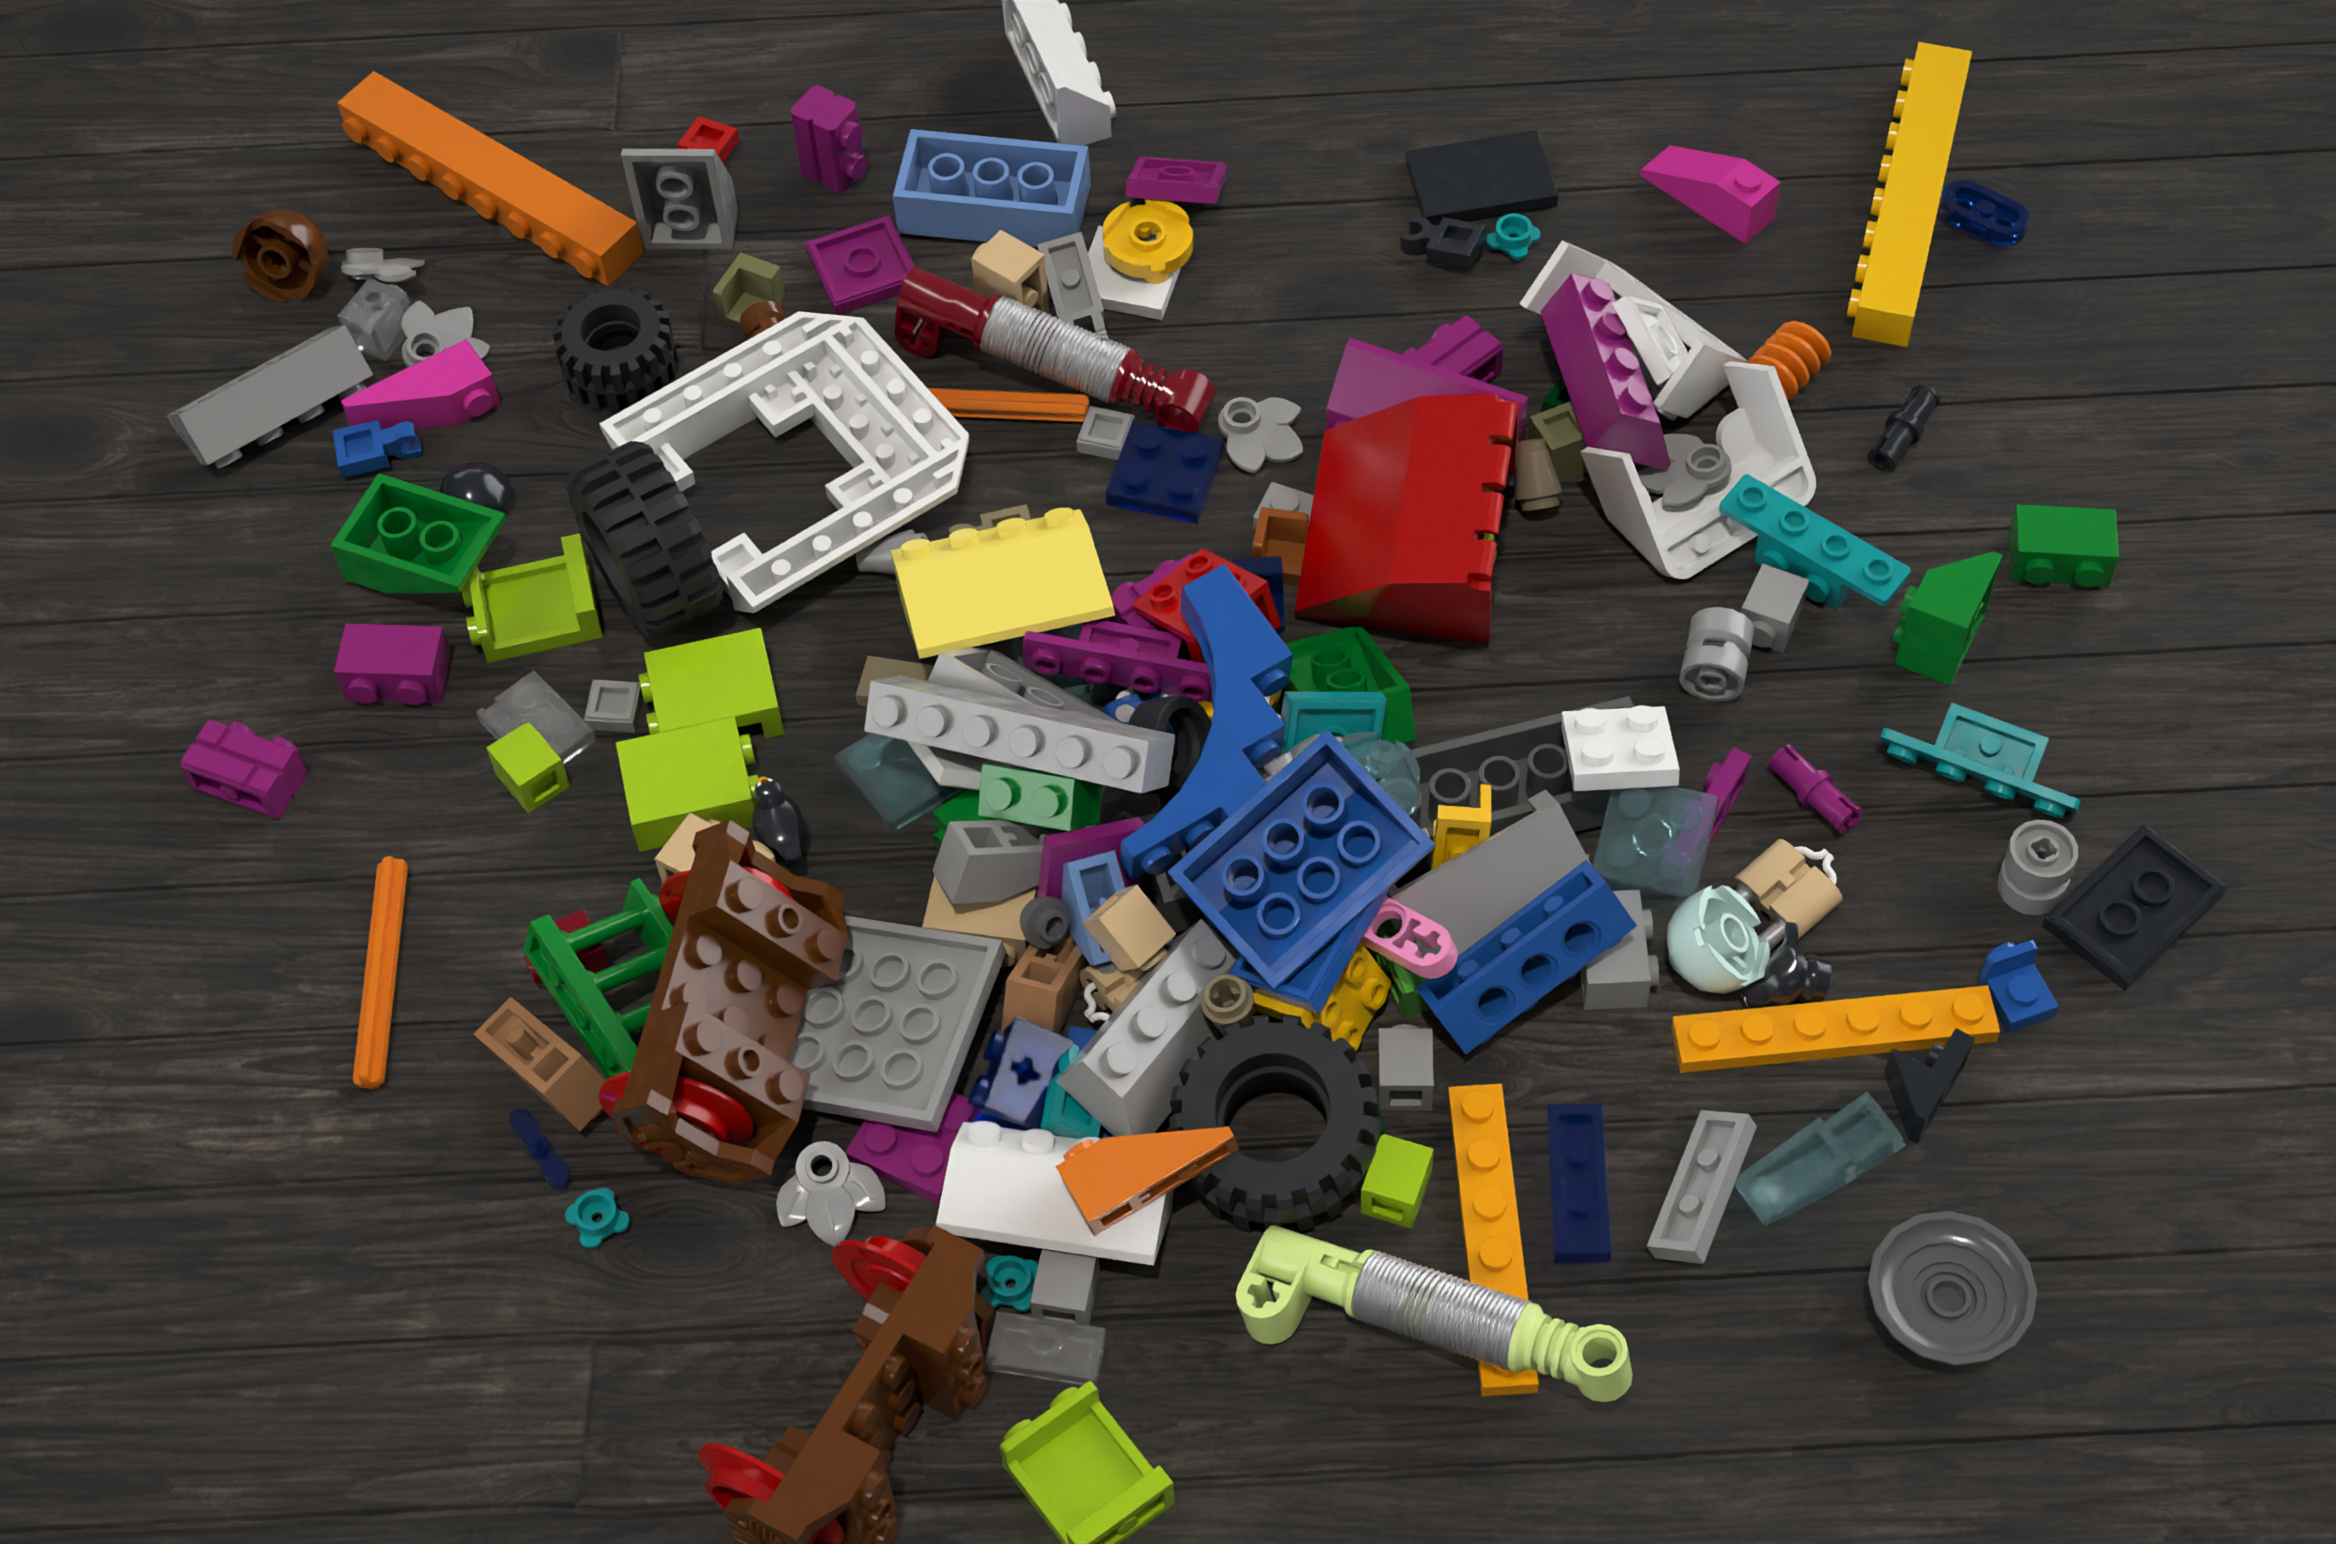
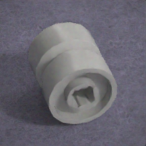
M1723 607L1705 608L1698 611L1692 617L1686 644L1687 649L1684 653L1679 678L1682 687L1687 692L1700 699L1714 702L1729 701L1737 698L1743 692L1748 667L1747 660L1750 657L1755 631L1752 621L1740 612Z
M2033 820L2025 822L2015 829L2010 838L2005 859L2001 865L1997 885L2002 900L2012 909L2023 914L2041 915L2051 912L2064 898L2078 859V845L2074 836L2064 826L2047 820Z

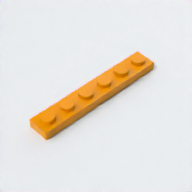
M1988 985L1673 1016L1671 1024L1680 1073L1890 1053L1892 1049L1898 1051L1931 1049L1937 1041L1946 1045L1955 1028L1974 1037V1044L1997 1042L2000 1034Z
M1502 1083L1448 1087V1106L1468 1281H1473L1474 1284L1478 1283L1479 1286L1483 1285L1484 1287H1489V1289L1494 1288L1495 1291L1499 1290L1505 1294L1509 1293L1510 1296L1515 1295L1516 1298L1520 1297L1529 1301ZM1477 1360L1481 1397L1538 1393L1537 1369L1533 1371L1525 1369L1522 1372L1515 1373L1507 1371L1506 1368H1497L1495 1365L1491 1366L1490 1363L1486 1364L1485 1361Z

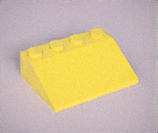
M1056 508L1048 511L1041 518L1027 521L1022 518L1006 519L998 523L995 528L981 531L972 528L960 529L952 532L949 538L931 542L927 539H914L905 542L899 549L890 550L901 604L919 659L939 655L941 652L966 649L1025 635L1026 631L1039 633L1115 616L1113 603L1089 526L1080 509Z

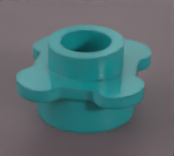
M1517 213L1506 214L1497 221L1495 233L1487 235L1486 243L1490 249H1500L1504 254L1509 255L1510 258L1520 260L1527 256V249L1530 245L1540 240V230L1532 226L1531 221L1524 215Z
M599 1188L582 1194L574 1204L567 1208L565 1213L567 1223L576 1226L580 1232L579 1239L581 1245L588 1249L599 1247L602 1240L614 1232H624L630 1223L628 1214L618 1209L615 1204V1195L608 1188ZM595 1215H602V1219L599 1222L592 1220Z
M996 1256L990 1259L986 1265L988 1284L982 1289L981 1296L993 1308L999 1305L1013 1306L1018 1312L1030 1310V1300L1038 1264L1032 1260L1024 1261L1017 1256ZM1009 1280L1016 1282V1285L1012 1288H1008L1005 1284Z

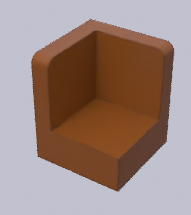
M1261 507L1252 546L1253 574L1270 583L1299 586L1309 527V515L1307 513Z

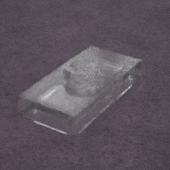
M997 1311L985 1361L986 1369L1084 1385L1092 1381L1097 1386L1107 1337L1106 1328Z

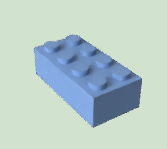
M911 129L893 193L898 233L988 242L1002 230L1032 247H1038L1037 244L1078 233L1081 229L1091 186L1088 146Z

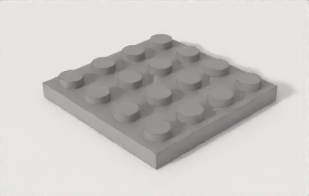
M844 916L848 938L837 979L835 982L808 990L789 1059L790 1063L811 1075L802 1109L937 1132L1007 950L1000 939Z

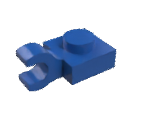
M378 419L333 430L337 465L343 478L389 467L388 456L390 455L401 459H413L423 454L421 440L415 436L414 424L411 421L401 422L393 427L383 429Z

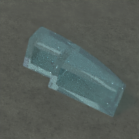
M1867 1091L1825 1122L1821 1117L1814 1120L1740 1173L1734 1186L1762 1224L1766 1226L1848 1184L1906 1145L1901 1133Z

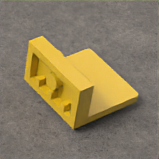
M1360 941L1319 1014L1254 993V1008L1260 1013L1269 1014V1016L1283 1020L1285 1014L1301 1017L1302 1027L1310 1029L1312 1023L1318 1022L1330 1028L1333 1042L1338 1038H1344L1356 1051L1377 1009L1384 1004L1387 998L1388 990L1391 987V980Z

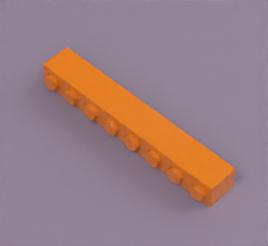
M375 71L337 102L343 119L342 128L351 140L358 144L364 143L376 150L386 161H395L409 169L417 179L421 181L427 180L438 186L451 199H460L467 203L485 219L492 218L506 226L516 237L520 239L526 238L537 244L550 257H559L566 261L586 278L593 277L601 283L610 286L644 253L636 221Z

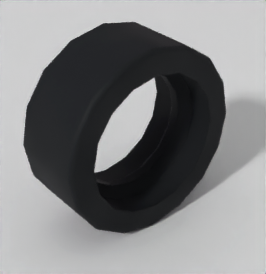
M1176 695L1150 699L1139 704L1130 716L1128 725L1165 732L1167 722L1169 721L1177 739L1178 759L1175 770L1171 766L1169 784L1166 787L1149 791L1150 793L1161 795L1177 794L1200 759L1212 722L1203 706L1192 697Z

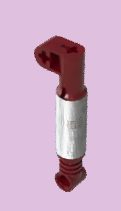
M913 266L908 272L899 292L895 317V339L906 351L919 357L934 355L949 330L971 339L974 347L982 352L990 353V355H994L1004 361L1007 360V362L1016 364V366H1024V369H1029L1031 372L1034 371L1036 374L1039 373L1043 377L1046 376V378H1050L1060 384L1063 383V385H1067L1077 391L1080 390V392L1089 394V396L1093 395L1094 398L1097 397V399H1101L1103 402L1106 401V403L1118 405L1122 402L1129 404L1133 400L1134 407L1140 409L1144 404V411L1148 413L1155 409L1154 415L1158 422L1168 431L1181 436H1190L1196 433L1216 395L1213 383L1197 371L1181 369L1175 373L1171 372L1168 377V370L1162 367L1158 372H1156L1157 366L1152 363L1146 368V361L1140 359L1136 350L1126 345L1118 344V342L1109 340V338L1105 339L1104 336L1101 337V335H1097L1095 332L1092 333L1082 327L1079 328L1078 325L1075 326L1065 320L1062 321L1060 318L1057 319L1055 316L1052 317L1050 314L1047 315L1045 312L1042 313L1039 309L1036 310V308L1031 306L1028 307V305H1024L1022 302L1019 303L1009 297L1006 298V296L997 293L992 296H986L916 266Z

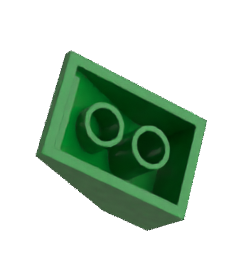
M378 473L330 546L346 581L386 594L460 593L507 518L505 513Z
M1361 624L1285 643L1292 652L1293 658L1290 679L1283 687L1284 692H1382L1387 701L1379 751L1393 750L1399 744L1416 740L1410 687Z

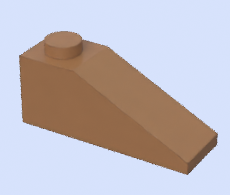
M1069 932L1057 945L1051 948L1042 949L1032 944L1028 946L1006 980L1001 1033L1019 1037L1028 1043H1042L1049 1046L1053 1044L1069 1017L1080 989V971L1089 966V962Z
M512 997L473 1034L579 1132L603 1111L598 1095L601 1085L606 1080L580 1053Z

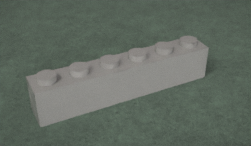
M902 675L870 681L864 728L866 732L1138 793H1145L1168 786L1175 735Z

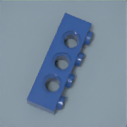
M1585 860L1461 953L1457 958L1454 968L1446 975L1427 979L1417 986L1416 989L1463 1052L1467 1054L1478 1045L1489 1041L1499 1029L1519 1014L1533 1008L1539 999L1563 981L1573 978L1583 966L1603 951L1617 945L1637 925L1605 880Z

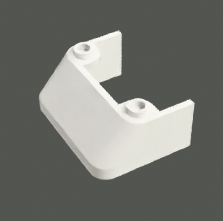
M1563 240L1519 303L1524 308L1541 314L1540 311L1569 275L1573 273L1591 279L1598 278L1609 283L1616 301L1628 295L1661 304L1688 351L1664 387L1657 386L1629 333L1628 336L1636 358L1639 361L1647 388L1650 389L1649 393L1655 398L1653 401L1655 409L1675 421L1677 416L1688 419L1730 384L1723 368L1724 364L1729 361L1743 363L1747 361L1625 270L1606 259Z
M1729 361L1723 365L1739 408L1721 420L1716 431V444L1729 456L1732 472L1727 481L1717 487L1706 489L1704 494L1692 503L1682 506H1665L1663 496L1652 502L1648 491L1640 481L1629 453L1587 447L1580 451L1607 519L1661 574L1677 579L1690 578L1758 535L1719 511L1720 502L1745 474L1754 477L1802 506L1807 505L1812 499L1816 489V477L1775 366Z

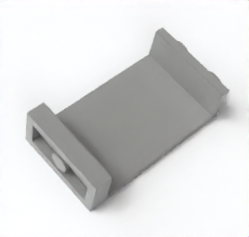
M1546 790L1527 800L1533 810L1532 814L1398 889L1395 884L1392 885L1387 894L1388 897L1444 927L1455 943L1459 956L1582 862L1587 860L1590 863L1561 806ZM1396 918L1389 919L1396 931L1402 927V920ZM1416 937L1413 941L1423 956L1427 953L1436 955L1441 950L1439 946L1434 949L1423 946Z

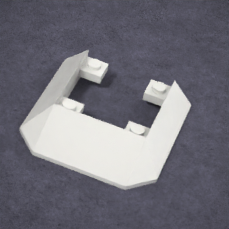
M800 311L599 423L612 449L629 441L645 442V444H648L653 449L654 454H658L667 471H670L680 492L696 484L693 471L683 461L684 459L756 418L762 421L775 438L810 418L854 468L825 485L827 498L838 511L770 551L762 554L745 533L711 551L713 562L719 572L718 578L722 583V588L732 598L734 610L750 613L759 611L957 494L970 440L969 433L864 318Z

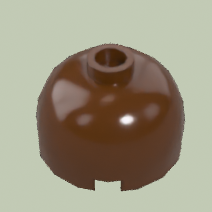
M269 209L250 219L239 230L233 240L232 255L235 263L240 259L241 266L245 270L242 278L247 285L263 297L276 302L287 303L289 297L300 298L299 300H301L315 289L327 271L329 249L324 234L317 224L306 215L292 209Z

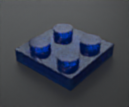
M1133 420L1106 490V505L1198 524L1224 453V439Z

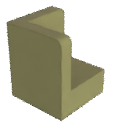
M742 252L739 253L713 290L719 321L741 329L740 318L746 308L761 301H772L781 304L786 297L780 266Z
M1571 401L1530 416L1528 440L1545 438L1546 447H1548L1559 482L1588 472L1580 452L1587 448Z

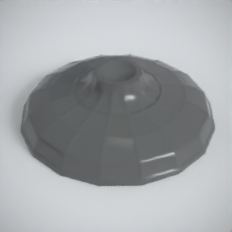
M1953 1211L1918 1214L1892 1228L1874 1251L1868 1279V1287L1875 1314L1894 1340L1925 1359L1953 1366L1989 1362L2014 1348L2033 1322L2037 1288L2030 1262L2010 1236L1982 1218Z

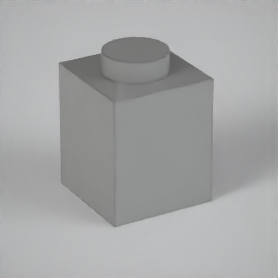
M1762 564L1741 609V613L1749 618L1754 625L1753 645L1784 652L1804 608L1809 584L1808 579Z
M1409 1024L1396 1025L1392 1028H1379L1378 1105L1380 1111H1432L1434 1089L1432 1029L1418 1028Z
M1048 1249L1041 1250L1030 1300L1034 1326L1088 1334L1100 1278L1099 1257Z

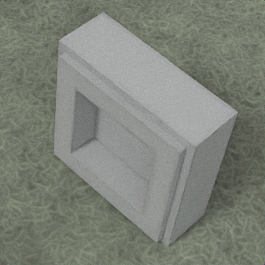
M1090 406L1076 441L1077 452L1123 461L1136 426L1135 415Z
M593 679L584 717L586 729L636 733L643 700L640 682Z

